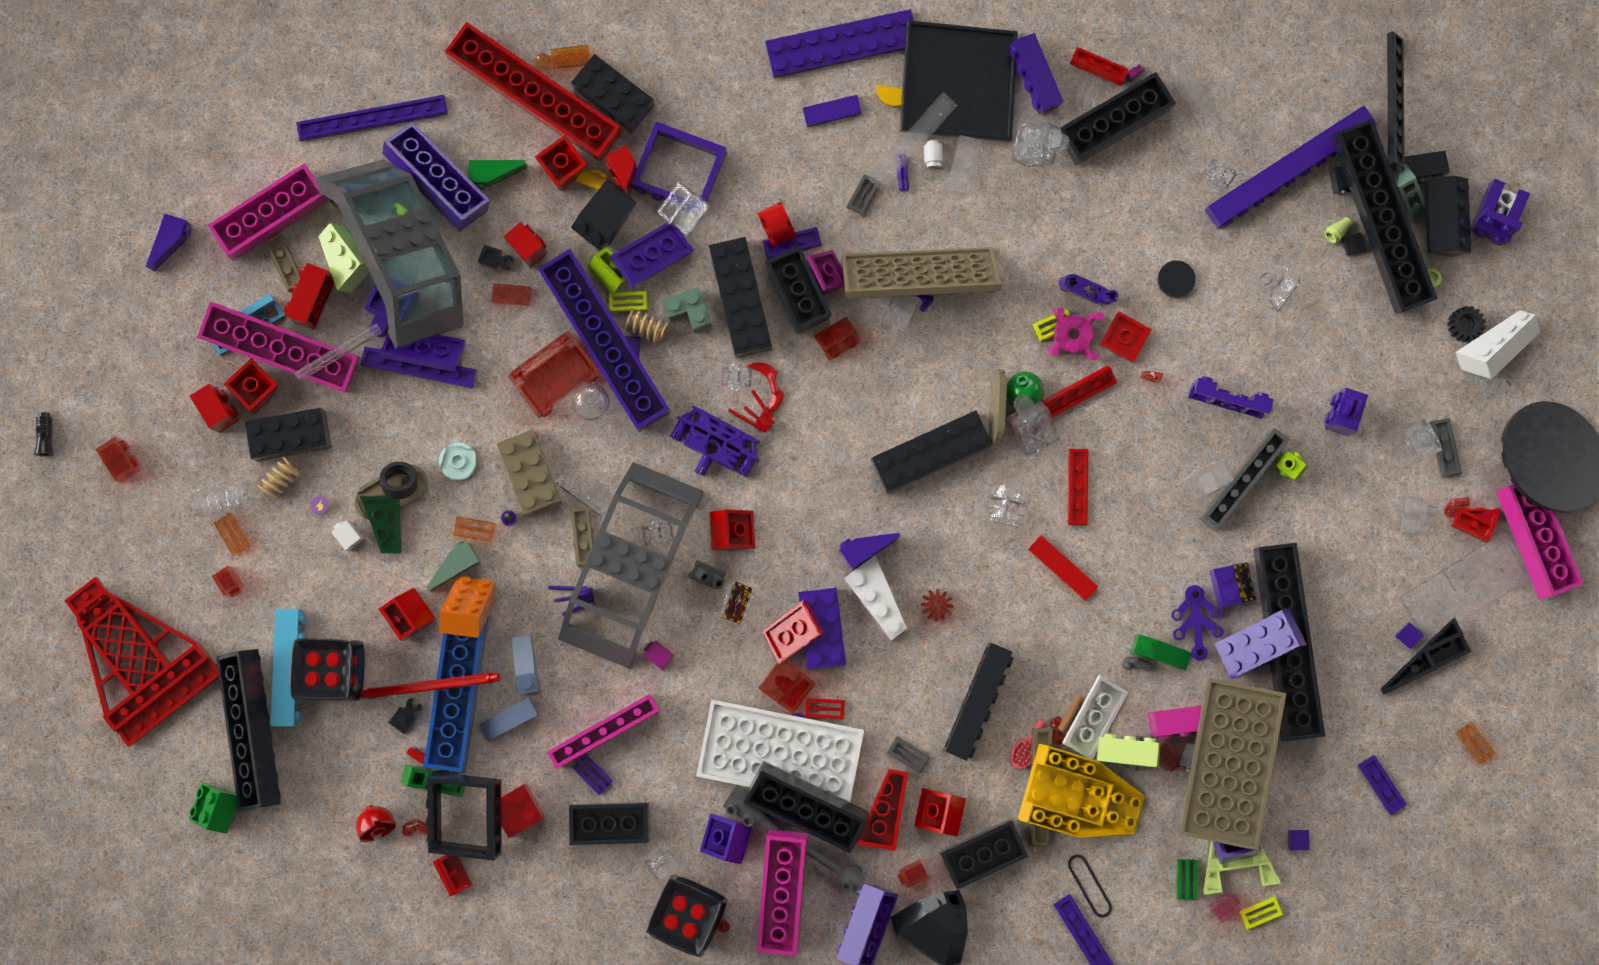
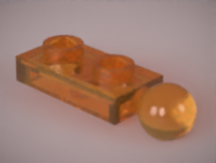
M579 45L551 49L550 56L546 53H539L535 58V62L541 68H545L552 63L553 69L585 66L590 60L589 46Z

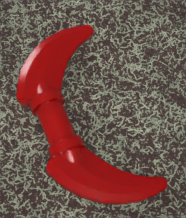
M752 363L746 366V368L759 371L769 381L772 395L766 408L770 413H773L781 405L784 397V392L780 390L776 380L778 372L768 364Z

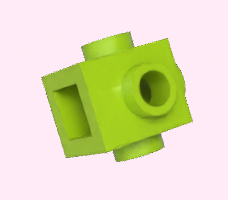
M1287 451L1278 457L1276 467L1280 469L1278 473L1286 479L1290 476L1298 481L1309 465L1302 461L1304 457L1296 451L1293 453Z

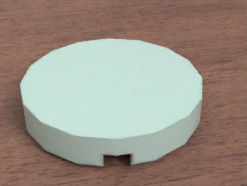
M455 442L446 446L439 456L441 471L452 480L461 481L467 479L474 474L477 468L478 459L475 451L464 443Z

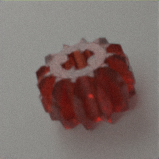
M936 589L934 596L930 590L928 594L931 598L926 595L922 597L927 601V603L923 602L920 604L922 607H927V609L922 611V614L929 611L928 620L931 619L932 615H935L934 621L938 622V615H940L942 620L946 619L943 613L951 615L947 608H953L954 605L947 604V602L952 600V597L945 599L946 591L940 596V590ZM934 600H937V603L939 601L942 603L939 611H937V608L935 610L932 608Z

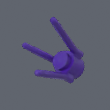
M550 585L548 589L574 591L575 586ZM582 586L577 599L589 604L594 603L593 589ZM571 596L556 598L554 602L569 601ZM576 606L573 608V612L578 611L583 607Z

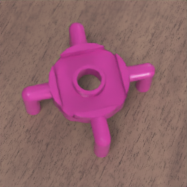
M1053 308L1052 313L1058 319L1054 335L1056 343L1047 350V353L1057 356L1059 349L1071 353L1082 351L1087 359L1096 361L1099 358L1098 354L1093 353L1088 347L1094 336L1091 324L1095 320H1102L1104 314L1093 312L1087 318L1080 315L1064 316L1063 308ZM1072 328L1078 331L1075 339H1071L1068 334Z

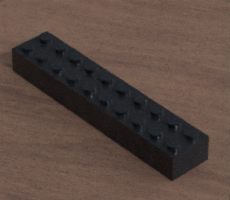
M1370 119L1331 134L1330 136L1394 313H1402L1437 300V295L1392 170L1388 165V159L1374 120Z
M1297 542L1254 548L1263 619L1281 610H1290L1307 644L1270 663L1274 691L1286 693L1280 726L1281 741L1326 737Z

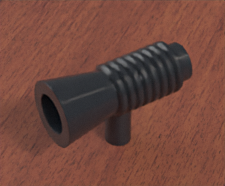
M40 412L38 417H36L37 441L34 451L35 456L54 455L51 441L52 417L47 412Z

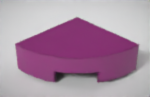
M1138 64L1137 67L1129 70L1127 78L1131 82L1145 69L1141 64Z

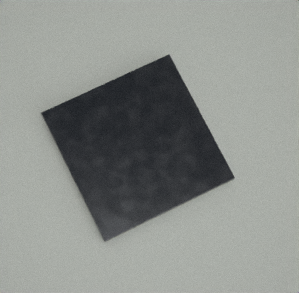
M907 20L900 132L1011 142L1016 60L1010 54V45L1014 40L1018 39V31Z

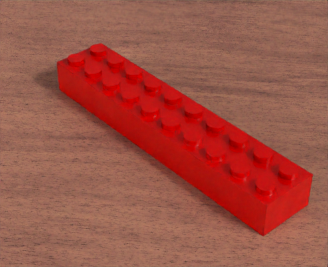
M468 22L463 25L444 51L449 60L560 136L566 135L572 144L600 163L622 134L621 127Z

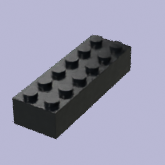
M1157 72L1063 125L1059 128L1057 136L1077 166L1173 109L1176 102Z
M746 236L709 245L735 358L772 350V343Z
M977 410L873 456L871 457V462L886 494H889L991 448L992 442Z
M993 643L987 644L943 748L944 752L965 761L968 758L972 759L976 750L973 747L976 740H980L983 733L981 726L983 722L988 721L991 714L989 707L991 704H995L998 698L997 688L1002 686L1005 681L1006 675H1004V671L1006 668H1010L1013 662L1012 651Z
M765 761L762 762L744 800V803L848 853H851L868 822L869 811Z

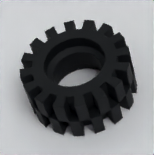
M1473 306L1459 308L1449 316L1448 320L1450 321L1447 323V326H1450L1448 331L1453 333L1452 337H1457V341L1470 342L1482 335V330L1486 327V325H1483L1486 323V319H1482L1484 314H1479L1480 310L1478 308L1474 310ZM1463 317L1472 320L1473 328L1470 331H1465L1460 327V320Z

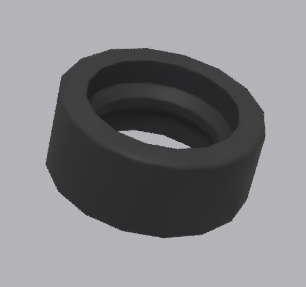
M402 461L393 462L385 466L380 473V484L383 493L393 499H404L411 496L418 486L417 473L414 467ZM395 474H405L410 477V482L402 487L390 486L387 480Z

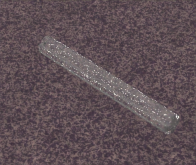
M378 324L372 325L296 371V377L299 381L306 379L382 332Z

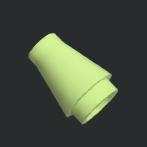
M1345 217L1328 226L1324 235L1331 243L1340 242L1349 228L1353 226V223L1348 217Z

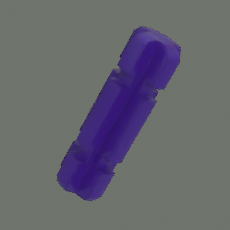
M898 154L896 156L900 191L909 190L906 154Z

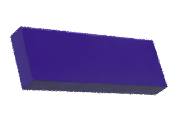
M857 95L802 108L807 127L862 114Z
M814 227L795 232L796 237L772 247L769 239L763 240L767 260L799 246L802 251L822 246L818 228Z
M1375 755L1370 756L1357 765L1389 815L1394 814L1407 805Z

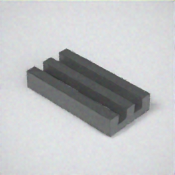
M864 174L846 208L864 216L881 183ZM865 180L869 181L856 206H853L852 204ZM873 183L875 186L861 210L859 207Z
M897 736L887 751V754L918 773H921L930 758ZM898 742L922 756L924 760H919L896 744ZM893 749L920 764L919 768L893 753Z

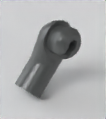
M1126 657L1122 664V667L1129 671L1132 670L1133 665L1147 672L1152 668V663L1141 657Z

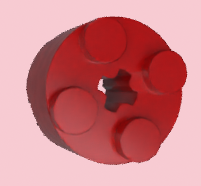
M781 202L757 213L772 247L778 246L797 236Z

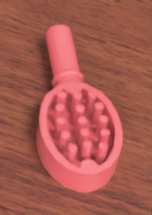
M1038 720L1034 728H1043L1046 723ZM1032 732L1027 739L1018 741L1011 751L1010 760L1015 768L1022 769L1031 763Z

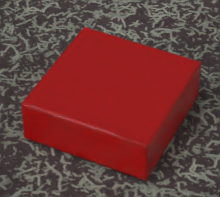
M409 747L406 754L419 763L424 764L425 754L416 747Z

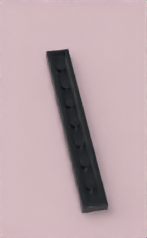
M1394 31L1387 33L1388 165L1401 172L1405 170L1404 39Z

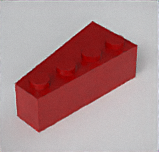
M887 769L868 813V822L856 844L896 851L908 772Z

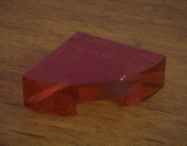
M1142 371L1140 378L1159 383L1164 373Z

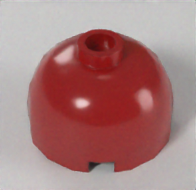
M370 805L365 807L358 816L355 827L361 842L375 841L374 837L381 833V838L390 834L396 828V822L387 808Z

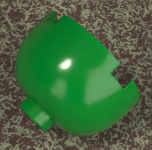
M1023 371L1014 374L1008 380L1007 399L1012 407L1025 411L1030 407H1037L1043 401L1045 395L1044 386L1037 375L1032 372Z

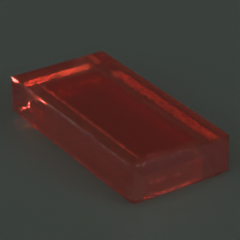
M493 283L491 302L530 306L532 287Z

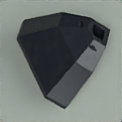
M960 890L941 892L920 899L890 917L896 936L938 965L961 964L968 935L966 906Z

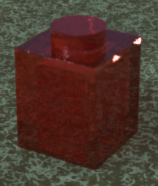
M227 566L212 575L223 596L234 597L242 592L240 589L245 587L237 572L231 566Z
M1166 740L1160 746L1159 765L1163 771L1169 770L1172 772L1180 766L1181 757L1171 742Z
M919 858L898 869L900 873L897 876L901 884H906L908 888L929 878Z

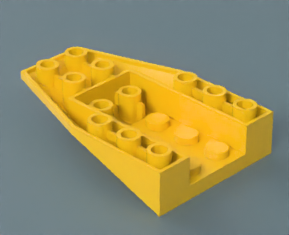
M1039 744L1018 820L1078 838L1135 834L1145 795L1099 761Z

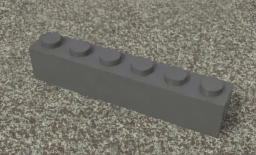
M1276 428L1270 430L1199 520L1213 531L1218 530L1290 439Z

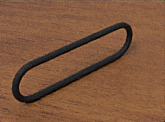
M1073 855L1068 861V867L1091 909L1099 917L1108 916L1112 910L1111 903L1087 860L1082 855ZM1079 857L1084 861L1108 903L1109 910L1107 913L1099 914L1095 910L1071 867V861L1074 858Z

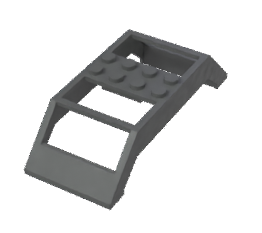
M633 462L613 496L569 600L558 640L630 669L645 626L686 528L704 491ZM632 481L690 506L681 521L625 498L621 494L628 482ZM618 501L679 526L667 557L605 532ZM590 568L651 593L639 624L577 599ZM576 604L636 629L630 649L569 624L574 605Z

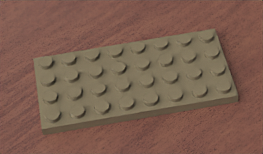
M993 247L842 254L846 298L859 299L886 296L895 298L907 295L915 297L918 295L934 296L937 294L954 295L957 293L974 294L976 292L993 293L1001 291V281Z
M1207 677L1178 834L1253 850L1259 849L1286 693Z

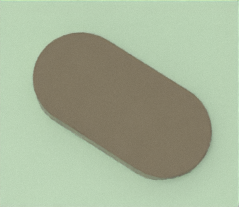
M1002 369L994 371L990 392L988 435L992 445L996 446L1002 443L1000 436H1003L1005 432L1007 377L1003 375L1005 371Z
M415 465L411 466L414 467L417 473V489L411 496L400 499V509L419 500L427 490V476L421 468ZM395 474L387 480V483L390 486L402 487L410 482V477L405 474ZM380 477L363 485L357 492L355 507L357 512L366 519L368 517L360 496L385 495L381 488Z

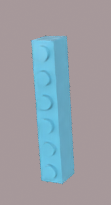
M275 609L270 726L294 727L298 726L302 719V712L299 711V703L302 702V699L291 698L290 667L294 640L296 638H305V634L302 633V625H305L306 622L303 610Z

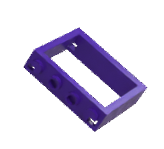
M655 122L631 182L632 188L641 195H645V193L652 195V198L657 201H669V204L673 207L680 208L682 206L688 208L687 211L690 213L698 214L699 212L703 214L727 149L719 144ZM658 135L717 156L699 202L640 181Z

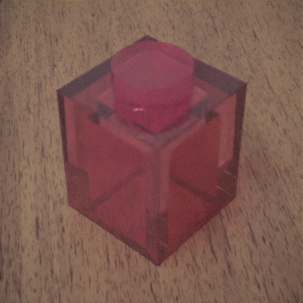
M1225 892L1207 905L1220 923H1224L1241 911L1238 906L1241 904L1235 894L1231 895L1228 892Z

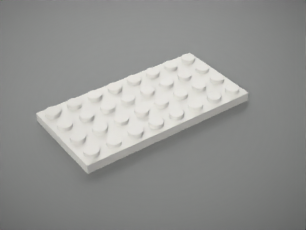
M712 699L696 776L750 787L762 762L765 761L850 802L864 730Z

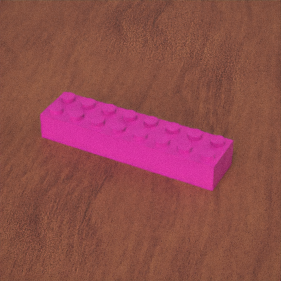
M211 301L197 335V338L342 392H348L360 360V356Z

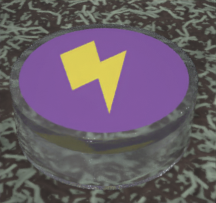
M322 495L315 496L310 502L311 510L318 515L326 514L331 507L330 500Z

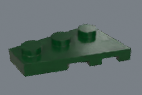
M387 495L360 496L381 554L401 553L400 499H393Z

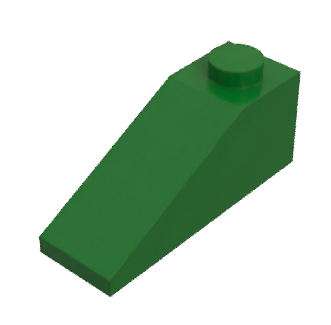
M468 160V178L480 190H483L485 187H490L527 169L528 164L526 160Z
M1137 634L1135 635L1130 654L1186 671L1191 652Z
M405 764L400 783L407 787L427 790L425 788L427 778L434 772L439 771ZM441 783V793L462 797L465 786Z

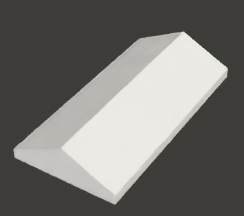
M1098 675L1062 743L1086 758L1093 759L1098 750L1099 737H1104L1107 734L1128 692L1105 677Z

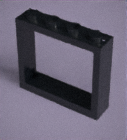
M434 772L430 775L425 786L427 789L426 808H428V816L426 818L428 853L495 861L502 854L501 779ZM441 783L486 788L487 846L442 841Z

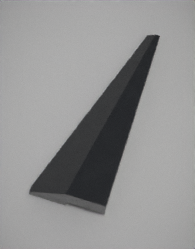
M1456 618L1451 619L1381 688L1383 695L1472 652Z

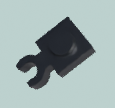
M484 244L478 263L493 269H497L499 264L504 270L510 271L511 268L506 266L505 262L507 260L514 261V258L510 255L502 256V250Z
M413 698L407 700L405 709L399 707L388 722L403 734L408 731L416 720V717L412 714L419 711L422 707L421 704H418L416 708H412L411 702L414 700Z

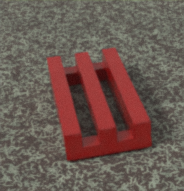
M806 698L805 717L844 719L845 700ZM810 702L841 704V708L810 706ZM809 710L840 711V715L809 714Z

